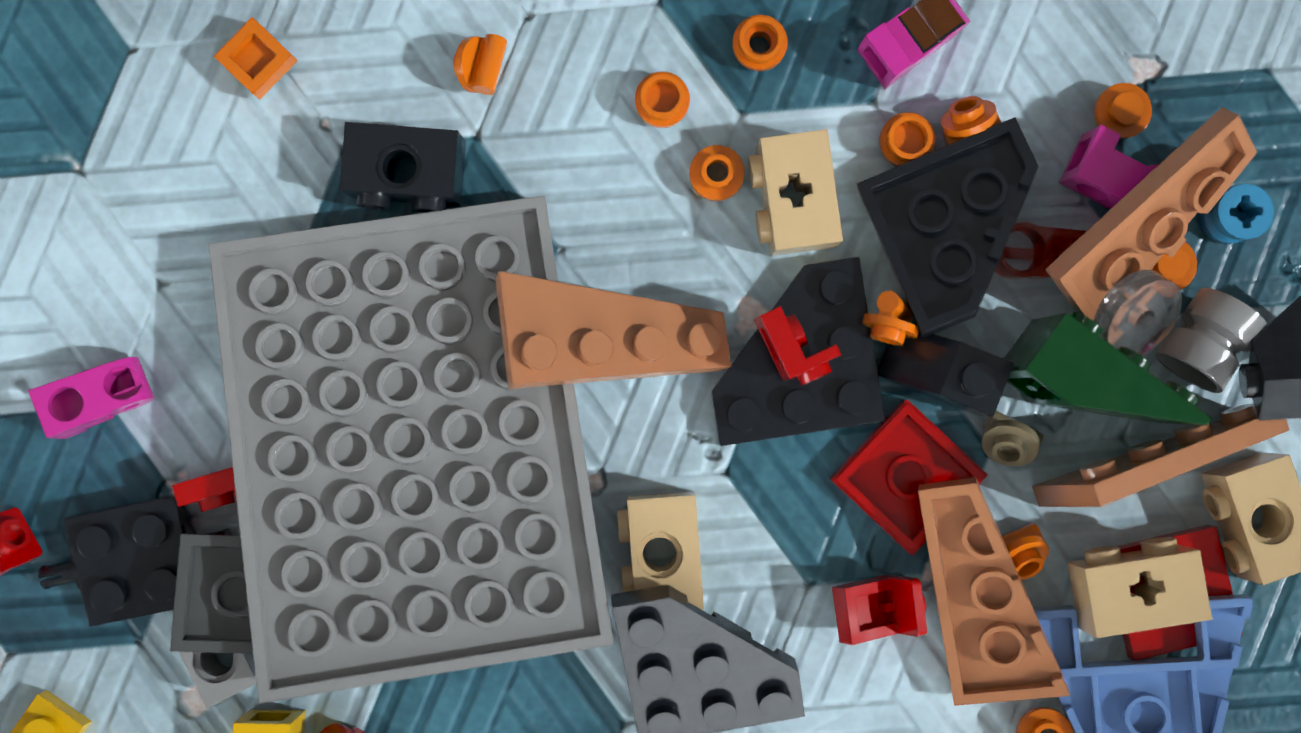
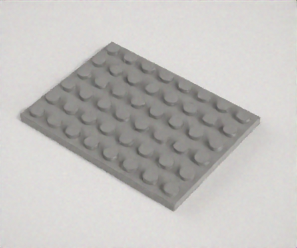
M545 195L209 244L259 703L614 645L574 384L508 389L495 277L499 271L558 282Z

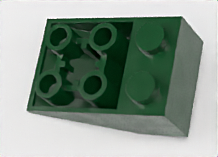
M1073 312L1072 315L1062 313L1031 320L1004 357L1005 360L1014 363L1007 383L1037 405L1168 424L1208 425L1212 419L1195 406L1199 400L1192 392L1172 381H1167L1164 384L1148 372L1151 364L1144 357L1123 346L1116 349L1100 337L1103 329L1096 322L1078 312Z

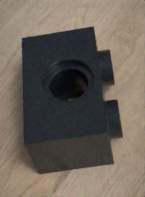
M345 122L339 190L351 198H356V206L367 209L388 210L390 209V201L412 203L411 210L421 213L442 211L446 209V205L461 206L466 141L458 130ZM404 158L415 159L416 172L414 176L405 183H394L392 180L394 165Z

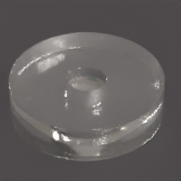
M1141 270L1124 277L1109 290L1096 311L1094 322L1103 329L1100 337L1116 349L1123 346L1140 355L1146 354L1161 343L1174 327L1182 306L1181 291L1175 283L1153 270Z

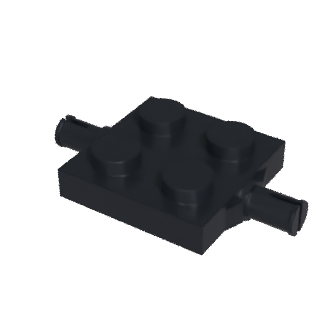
M174 494L74 514L64 519L72 551L71 561L41 566L38 574L39 578L48 577L40 582L42 588L50 589L51 587L76 583L82 593L90 627L174 610L181 534L197 535L196 530L187 518L185 506L178 507ZM226 528L221 531L201 535L232 536V533Z

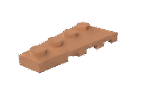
M1221 107L1045 269L1073 309L1092 319L1103 329L1100 337L1105 341L1116 328L1110 322L1127 300L1136 304L1150 285L1143 280L1164 253L1173 258L1187 239L1184 237L1187 233L1188 224L1197 212L1208 214L1257 154V150L1239 115Z
M499 271L495 277L508 389L725 371L732 367L724 312Z
M1254 403L1244 404L1220 412L1221 421L1212 424L1208 423V425L1184 426L1174 431L1175 437L1163 441H1149L1133 446L1127 450L1128 453L1085 465L1077 471L1033 485L1032 488L1039 507H1102L1287 432L1290 429L1286 419L1259 421Z
M977 478L919 484L918 493L954 706L1070 696L1066 680Z

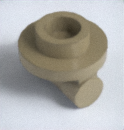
M996 410L994 416H987L984 421L983 429L985 431L982 437V448L989 458L999 464L1022 466L1032 462L1037 457L1044 434Z

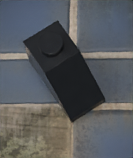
M1301 296L1252 339L1249 363L1240 365L1239 383L1243 398H1252L1259 421L1301 418Z
M918 332L917 338L905 337L902 346L887 343L877 367V372L881 378L973 415L994 416L1014 363L963 342L932 334L922 338L920 332Z

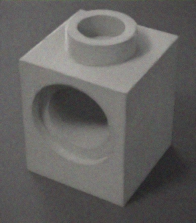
M179 652L207 709L257 684L253 654L233 653L232 667H227L219 662L216 653Z

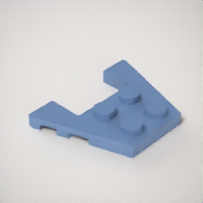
M1245 594L1208 596L1212 620L1195 622L1196 656L1141 659L1137 661L1122 660L1081 663L1077 609L1072 605L1034 607L1069 688L1070 696L1058 697V700L1072 726L1073 733H1222L1230 702L1226 699L1233 668L1239 665L1243 649L1239 643L1245 619H1250L1253 608L1252 597Z

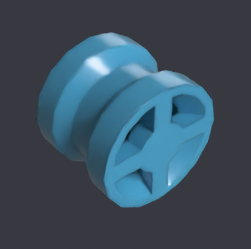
M1251 184L1236 185L1228 188L1208 214L1200 213L1201 229L1209 239L1225 245L1257 238L1265 233L1272 224L1274 207L1269 195L1260 187ZM1238 205L1245 212H1239L1236 206Z

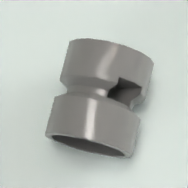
M1200 288L1181 315L1186 326L1174 327L1155 356L1165 368L1188 383L1209 392L1221 393L1240 366L1235 356L1236 353H1240V351L1249 352L1252 339L1267 325L1257 311L1237 298L1219 290Z

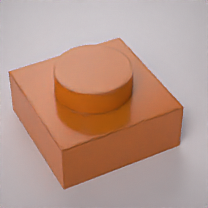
M253 17L213 56L259 100L298 61Z

